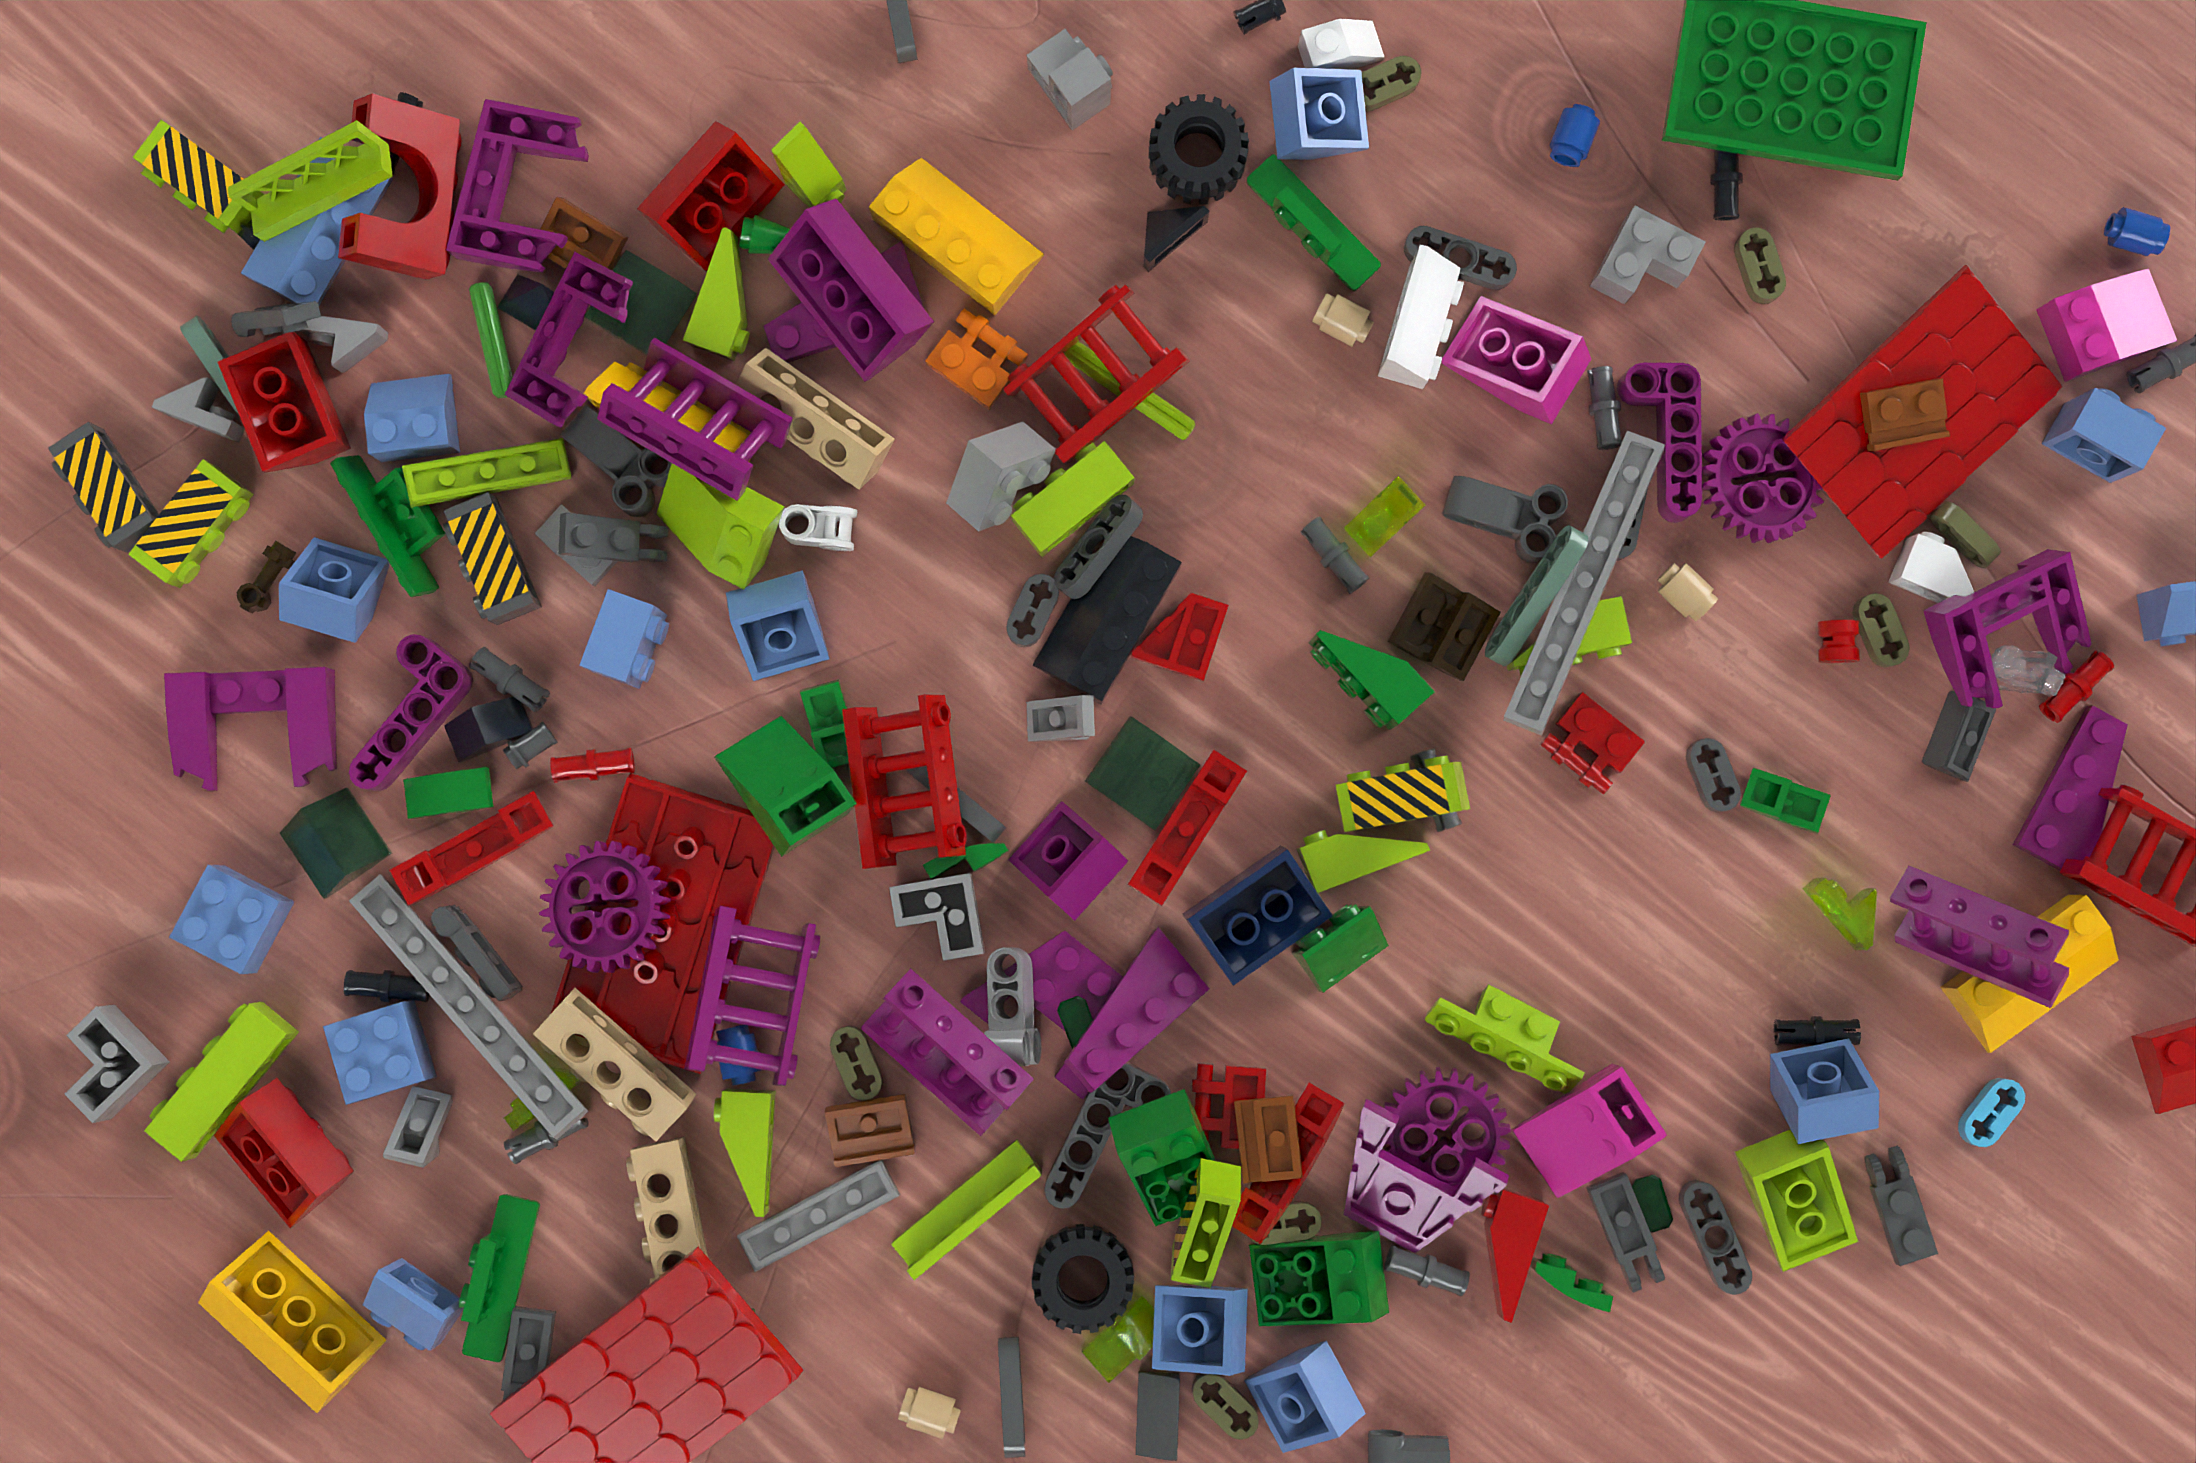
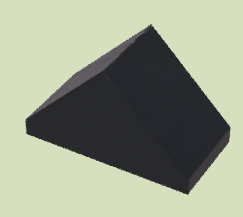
M515 697L471 707L444 725L459 763L508 744L509 740L515 741L533 730L523 703Z

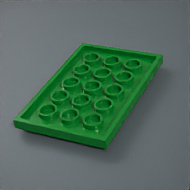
M1684 0L1662 141L1898 181L1904 172L1927 22L1799 0Z

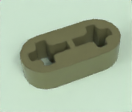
M1399 56L1361 72L1362 83H1365L1368 88L1381 85L1380 88L1374 91L1373 99L1369 100L1364 95L1365 112L1378 109L1415 91L1421 78V68L1415 59L1409 56ZM1398 68H1401L1403 73L1411 72L1408 84H1404L1402 79L1389 83V80L1395 77Z
M1750 228L1736 241L1734 253L1749 297L1756 303L1769 304L1776 300L1785 290L1786 277L1771 234L1762 228ZM1750 239H1752L1754 244L1761 243L1763 246L1758 252L1759 263L1755 252H1747L1745 248ZM1761 269L1766 281L1773 280L1775 284L1769 290V294L1766 288L1759 289L1757 283L1762 280Z
M1945 501L1931 515V522L1936 529L1976 566L1987 568L2000 555L2001 550L1998 544L1965 511L1954 503Z
M1875 593L1859 599L1853 607L1852 614L1853 619L1859 621V634L1871 660L1878 666L1885 668L1899 665L1905 661L1909 655V642L1889 598ZM1868 602H1870L1872 607L1879 606L1882 613L1877 615L1879 626L1874 617L1867 619L1864 611L1870 608ZM1881 633H1883L1887 643L1896 644L1897 650L1892 652L1894 659L1889 654L1882 655L1880 648L1885 646V641Z
M846 1026L840 1028L831 1037L830 1049L846 1089L855 1099L863 1101L872 1099L882 1089L883 1076L864 1032L857 1027ZM844 1033H847L850 1038L857 1037L860 1044L855 1047L858 1060L855 1062L852 1061L848 1051L841 1052L838 1048V1045L843 1042L842 1035ZM861 1064L866 1076L873 1074L875 1077V1081L870 1085L871 1092L866 1093L864 1088H855L854 1082L859 1079L855 1068L856 1065Z
M1307 1201L1291 1202L1279 1219L1280 1226L1273 1227L1260 1245L1313 1238L1321 1228L1322 1219L1319 1211L1313 1204ZM1302 1209L1305 1210L1308 1216L1314 1217V1222L1307 1224L1306 1231H1301L1296 1224H1285V1220L1297 1218L1298 1211Z
M1200 1373L1193 1381L1192 1392L1197 1405L1232 1438L1243 1440L1252 1436L1257 1430L1259 1423L1257 1411L1252 1403L1223 1375ZM1204 1382L1209 1385L1215 1382L1220 1384L1217 1390L1224 1399L1221 1404L1211 1396L1206 1399L1202 1398L1204 1392L1201 1385ZM1231 1406L1240 1414L1245 1410L1248 1411L1247 1420L1249 1425L1244 1428L1239 1424L1233 1428L1231 1426L1233 1418L1226 1409Z

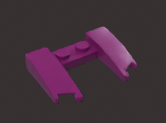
M485 99L446 251L460 260L510 269L543 272L545 268L541 263L556 245L562 249L567 243L568 237L559 233L510 224L499 220L517 153L588 162V150L585 146L579 147L575 130L582 126L581 120L574 116Z
M574 252L504 395L561 428L566 418L577 406L581 407L588 398L584 393L555 376L558 367L566 358L567 348L576 330L582 325L589 305L625 323L628 312L626 305L633 281Z
M2047 549L2018 563V571L1966 597L1953 595L1923 610L1936 652L1961 705L1972 707V697L1985 698L1986 707L2000 708L2003 706L1986 635L2030 613L2033 615L2039 634L2057 673L2067 674L2074 667L2068 660L2067 653L2075 642L2083 647H2090L2092 642L2070 552Z
M308 667L285 668V670L164 673L168 738L175 776L182 777L186 771L204 779L202 788L209 791H218L216 714L287 711L294 787H304L310 784L305 774L323 764L327 766L329 771L337 769L334 669Z

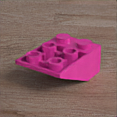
M1612 1063L1512 1129L1556 1198L1635 1158L1668 1136L1623 1067Z

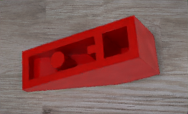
M1504 1188L1499 1193L1494 1192V1194L1492 1193L1485 1198L1481 1215L1486 1217L1484 1227L1497 1314L1504 1321L1512 1323L1549 1205L1542 1200Z

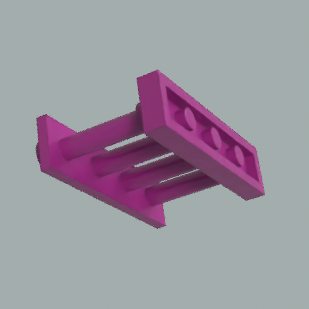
M654 338L650 342L644 370L647 373L629 392L611 383L603 392L597 420L738 501L746 491L753 464L748 461L765 441L781 449L785 445L793 418ZM662 380L681 391V394L664 412L643 401ZM696 400L716 411L715 415L699 433L679 422V419ZM730 421L751 432L734 453L713 442Z
M1912 866L1907 867L1890 897L1891 903L1909 910L1894 935L1896 943L2046 1007H2052L2069 976V967L2054 962L2069 935V930Z
M719 906L715 911L684 1069L702 1072L705 1071L706 1064L712 1065L714 1061L775 1072L772 1085L786 1086L787 1078H794L798 1056L792 1054L809 960L810 958L816 959L820 945V935L815 934L816 924L807 923L803 925L801 936L743 925L741 920L735 919L736 909ZM737 940L797 951L793 975L735 965L733 960L727 959L729 944H736ZM729 980L790 991L786 1015L726 1005L725 1000L719 999L722 983L728 984ZM721 1021H728L782 1031L778 1056L717 1045V1040L711 1039L714 1023L721 1024Z
M911 968L885 995L881 1006L860 1028L979 1136L985 1133L1004 1109L1007 1110L1034 1079Z

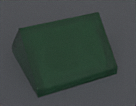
M344 788L301 808L280 832V835L323 899H327L393 854L349 788Z

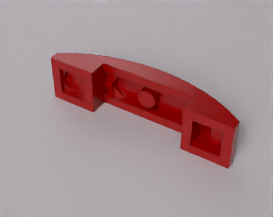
M1213 750L1128 885L1162 906L1247 770Z
M535 791L499 809V813L429 851L425 850L390 869L389 871L409 906L458 883L554 827Z
M1308 1083L1295 1105L1303 1177L1253 1182L1250 1188L1245 1187L1241 1194V1201L1232 1225L1233 1228L1259 1244L1264 1241L1314 1166L1344 1107L1342 1101Z

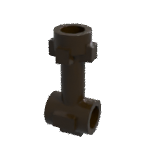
M276 540L271 547L267 545L262 553L269 559L254 583L241 585L236 592L240 607L252 614L255 611L260 612L268 609L272 603L268 590L282 568L290 569L295 563L293 558L296 552Z

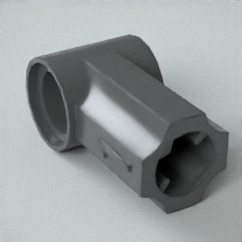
M1371 1430L1368 1432V1463H1450L1449 1439L1447 1436L1405 1435V1433L1396 1430Z

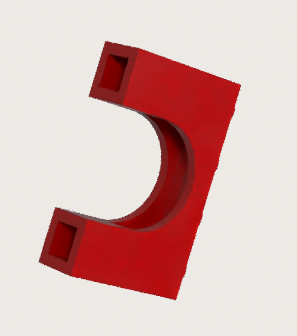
M373 93L354 100L352 122L357 120L389 144L390 152L401 157L410 166L419 186V203L415 214L407 223H399L364 213H357L342 218L338 258L425 280L445 275V270L450 262V253L446 251L449 231L454 221V212L451 210L452 198L458 182V175L455 171L456 156L462 141L461 134L459 133L460 119ZM358 138L352 140L364 144V142H362Z

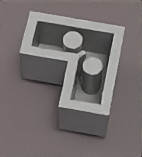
M1064 29L1026 55L1028 70L1071 130H1074L1110 105L1112 89L1110 77L1113 75V72L1103 56L1098 55L1095 57L1089 47L1086 48L1078 36L1072 38L1068 31Z
M1635 205L1620 226L1590 287L1623 304L1635 293L1645 272L1678 288L1689 276L1706 242Z
M1023 421L969 440L946 504L978 532L994 525H1001L1011 515V505L1017 490L1033 484H1039L1048 476L1051 470L1050 463L1056 449Z
M971 873L889 887L896 927L936 921L943 961L985 953Z
M116 1005L96 1006L66 1035L94 1066L65 1095L92 1123L110 1120L162 1071L170 1061Z

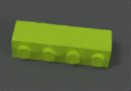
M254 1002L248 1005L242 1004L237 1008L228 1020V1023L231 1024L222 1037L220 1035L214 1037L203 1049L204 1059L196 1068H189L178 1079L176 1086L179 1089L170 1100L164 1099L151 1112L149 1118L152 1119V1122L144 1132L179 1161H187L198 1156L236 1105L245 1099L299 1033L297 1029L264 1002Z

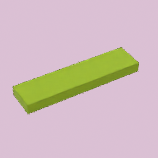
M563 438L402 466L411 507L473 497L487 492L495 493L571 479Z

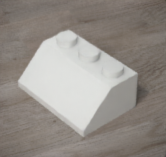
M1420 244L1409 266L1378 372L1379 377L1420 389L1425 387L1428 379L1435 380L1442 361V357L1436 356L1437 348L1440 341L1447 342L1453 323L1452 319L1446 317L1450 304L1457 306L1464 282L1457 281L1461 268L1428 246Z

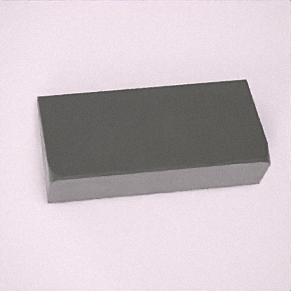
M1950 691L1922 763L1930 768L1968 782L1996 708L1986 707L1985 701L1977 697H1972V707L1963 706L1955 691Z
M1138 1372L1136 1455L1177 1461L1179 1373Z

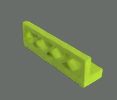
M356 120L229 186L228 195L229 198L251 212L253 235L265 242L393 177L389 144ZM355 138L364 142V144L358 147L343 146V144ZM318 157L334 158L327 163H310V161ZM285 174L301 175L294 180L278 179ZM252 191H270L257 199L249 194Z
M1018 1139L891 1243L909 1266L907 1272L913 1280L922 1275L1042 1175V1169Z

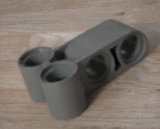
M585 404L560 435L616 481L612 487V497L620 509L632 517L647 515L655 505V495L652 488L655 485L665 487L672 463L668 461V467L663 473L658 475L652 474L651 465L661 456L647 448L640 450L620 432L597 420L598 414ZM632 488H641L642 497L640 501L633 505H626L625 497L627 492Z
M1454 476L1442 515L1452 521L1514 539L1517 555L1527 563H1537L1541 561L1556 538L1554 530L1549 525L1556 522L1564 514L1568 506V498L1564 490L1554 484L1543 485L1532 496H1528L1473 478ZM1542 496L1552 498L1556 504V512L1553 514L1542 512L1537 504L1538 498ZM1532 533L1540 535L1545 542L1544 551L1534 552L1530 550L1526 544V536Z

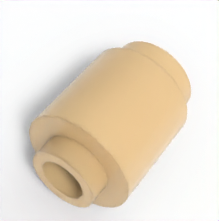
M1326 294L1312 320L1313 323L1320 326V331L1353 347L1356 340L1364 343L1374 324L1373 321L1367 319L1371 311L1338 294L1336 297Z
M1673 563L1658 579L1662 584L1658 592L1685 618L1690 616L1695 622L1718 600L1712 593L1714 588L1687 563H1684L1680 568Z
M919 1387L918 1391L908 1388L898 1420L906 1422V1427L943 1439L945 1431L954 1433L961 1410L954 1408L956 1401L954 1398Z

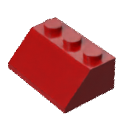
M715 121L640 204L637 210L662 235L707 272L722 228L730 229L739 237L742 231L744 216L754 218V215H759L785 184L735 131Z
M295 332L284 333L217 362L262 472L267 473L313 465L351 449L309 345L305 339Z
M2196 1017L2131 1036L2155 1114L2195 1104Z
M275 1078L240 1101L214 1134V1137L289 1228L296 1225L335 1192L354 1172L349 1165L346 1155L332 1145L324 1135L318 1121L308 1116L298 1104L294 1092L288 1087H284L278 1078Z

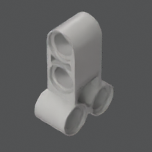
M1003 947L996 949L991 953L987 961L989 1030H986L984 1034L1019 1066L1038 1065L1041 1059V1037L1039 1030L1034 1028L1033 968L1031 958L1021 948ZM1009 954L1017 962V970L1011 977L1007 976L1002 968L1003 960ZM1010 995L1017 1000L1019 1006L1017 1014L1012 1018L1005 1013L1003 1007L1004 1001Z

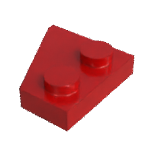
M1190 593L1132 651L1131 658L1203 682L1229 605Z

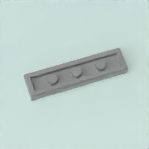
M878 1160L739 1233L737 1238L756 1272L893 1200L900 1193L883 1160Z

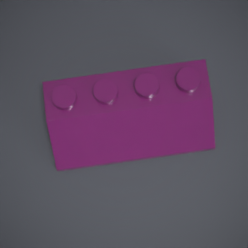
M836 198L805 209L768 258L769 262L864 382L873 378L912 348L934 323L933 319Z

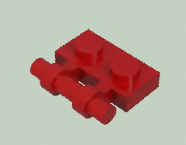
M1581 692L1556 722V725L1567 733L1566 737L1561 742L1553 734L1549 733L1540 745L1552 754L1550 758L1557 764L1561 765L1564 763L1580 776L1578 780L1586 787L1593 786L1601 794H1605L1613 784L1611 780L1602 774L1605 766H1609L1616 773H1621L1645 741L1584 692ZM1578 743L1596 756L1590 764L1573 751Z
M1197 1063V1078L1192 1079V1092H1196L1194 1110L1208 1142L1209 1130L1221 1131L1220 1147L1239 1149L1234 1101L1265 1098L1266 1068L1225 1065L1224 1081H1214L1213 1064ZM1212 1094H1223L1222 1118L1210 1117Z

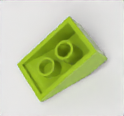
M672 463L656 514L709 572L744 590L765 564L784 506L746 487L744 494L736 501Z
M1790 1129L1735 1151L1745 1185L1783 1272L1858 1242L1829 1146L1823 1139L1798 1144Z

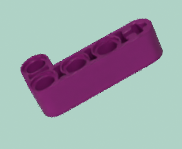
M1638 363L1630 367L1618 381V395L1628 405L1656 406L1657 442L1665 444L1664 451L1657 465L1658 512L1668 522H1682L1695 514L1702 503L1700 374L1695 367L1686 363ZM1632 376L1644 379L1647 384L1646 392L1641 393L1633 389L1630 382ZM1676 376L1684 380L1686 383V393H1679L1672 388L1670 383L1671 377ZM1677 415L1685 420L1687 425L1686 432H1678L1672 427L1671 416ZM1673 454L1684 457L1687 462L1686 472L1674 469L1671 463ZM1685 481L1687 482L1685 485L1680 487V483ZM1677 495H1679V500L1686 502L1687 505L1681 510L1680 505L1672 501Z
M412 634L404 637L397 646L396 655L398 661L419 681L352 760L349 766V776L354 785L361 789L382 791L390 787L472 688L473 677L469 669L437 642L429 638ZM424 644L427 648V657L422 663L415 664L412 659V652L418 645ZM455 669L458 674V682L452 689L446 690L442 683L443 676L447 671ZM429 700L432 705V713L426 720L421 721L417 716V707L422 701ZM402 731L406 737V744L400 751L395 752L391 746V739L396 732ZM386 757L392 759V762H387L384 760ZM369 765L376 766L374 771L378 776L375 780L369 779L371 776L370 771L367 770Z

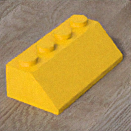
M922 157L894 175L869 206L872 219L899 241H902L905 246L994 316L1044 256L1040 250Z
M614 361L586 388L584 394L588 396L587 399L599 410L603 392L611 383L629 392L647 371L632 362H629L624 367ZM663 381L661 386L657 385L643 401L664 412L681 394V391ZM697 401L679 419V422L699 433L715 415L716 411ZM731 421L713 442L734 453L751 432Z
M2067 895L2037 917L2069 930V935L2054 962L2069 967V976L2051 1008L1964 971L1940 987L1988 1053H1992L2119 960L2111 927L2087 895Z
M269 1230L214 1277L198 1301L212 1317L316 1413L326 1406L352 1380L386 1342V1339Z

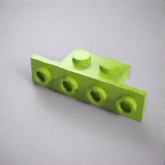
M1489 984L1483 990L1474 1014L1441 997L1426 1014L1425 1021L1435 1026L1441 1033L1452 1035L1470 1044L1474 1050L1495 1057L1506 1063L1512 1070L1525 1073L1541 1081L1547 1088L1553 1091H1560L1566 1094L1584 1076L1585 1072L1549 1054L1560 1021Z

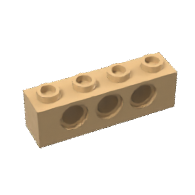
M767 348L763 349L745 364L736 385L792 417L793 420L787 439L804 450L811 458L828 467L839 475L841 479L852 484L857 489H861L878 473L895 438Z
M576 988L570 992L533 1033L539 1039L540 1045L546 1052L561 1058L570 1066L571 1072L577 1079L588 1082L601 1093V1097L607 1105L614 1109H619L631 1120L632 1125L638 1132L650 1136L655 1141L682 1115L697 1095ZM575 1034L583 1035L588 1040L590 1047L580 1045L575 1038ZM605 1061L614 1062L619 1067L620 1073L610 1071ZM636 1088L646 1090L650 1094L651 1100L641 1098L637 1094Z
M685 1136L637 1146L630 1150L631 1157L626 1160L629 1179L631 1182L636 1181L639 1197L634 1199V1208L638 1222L644 1221L647 1237L642 1238V1250L645 1261L652 1262L654 1278H650V1284L669 1270L667 1265L669 1255L676 1254L684 1258L699 1246L708 1257ZM655 1174H664L670 1180L671 1188L668 1194H659L654 1190L652 1179ZM663 1214L673 1215L677 1219L679 1227L676 1234H667L661 1229L660 1218Z

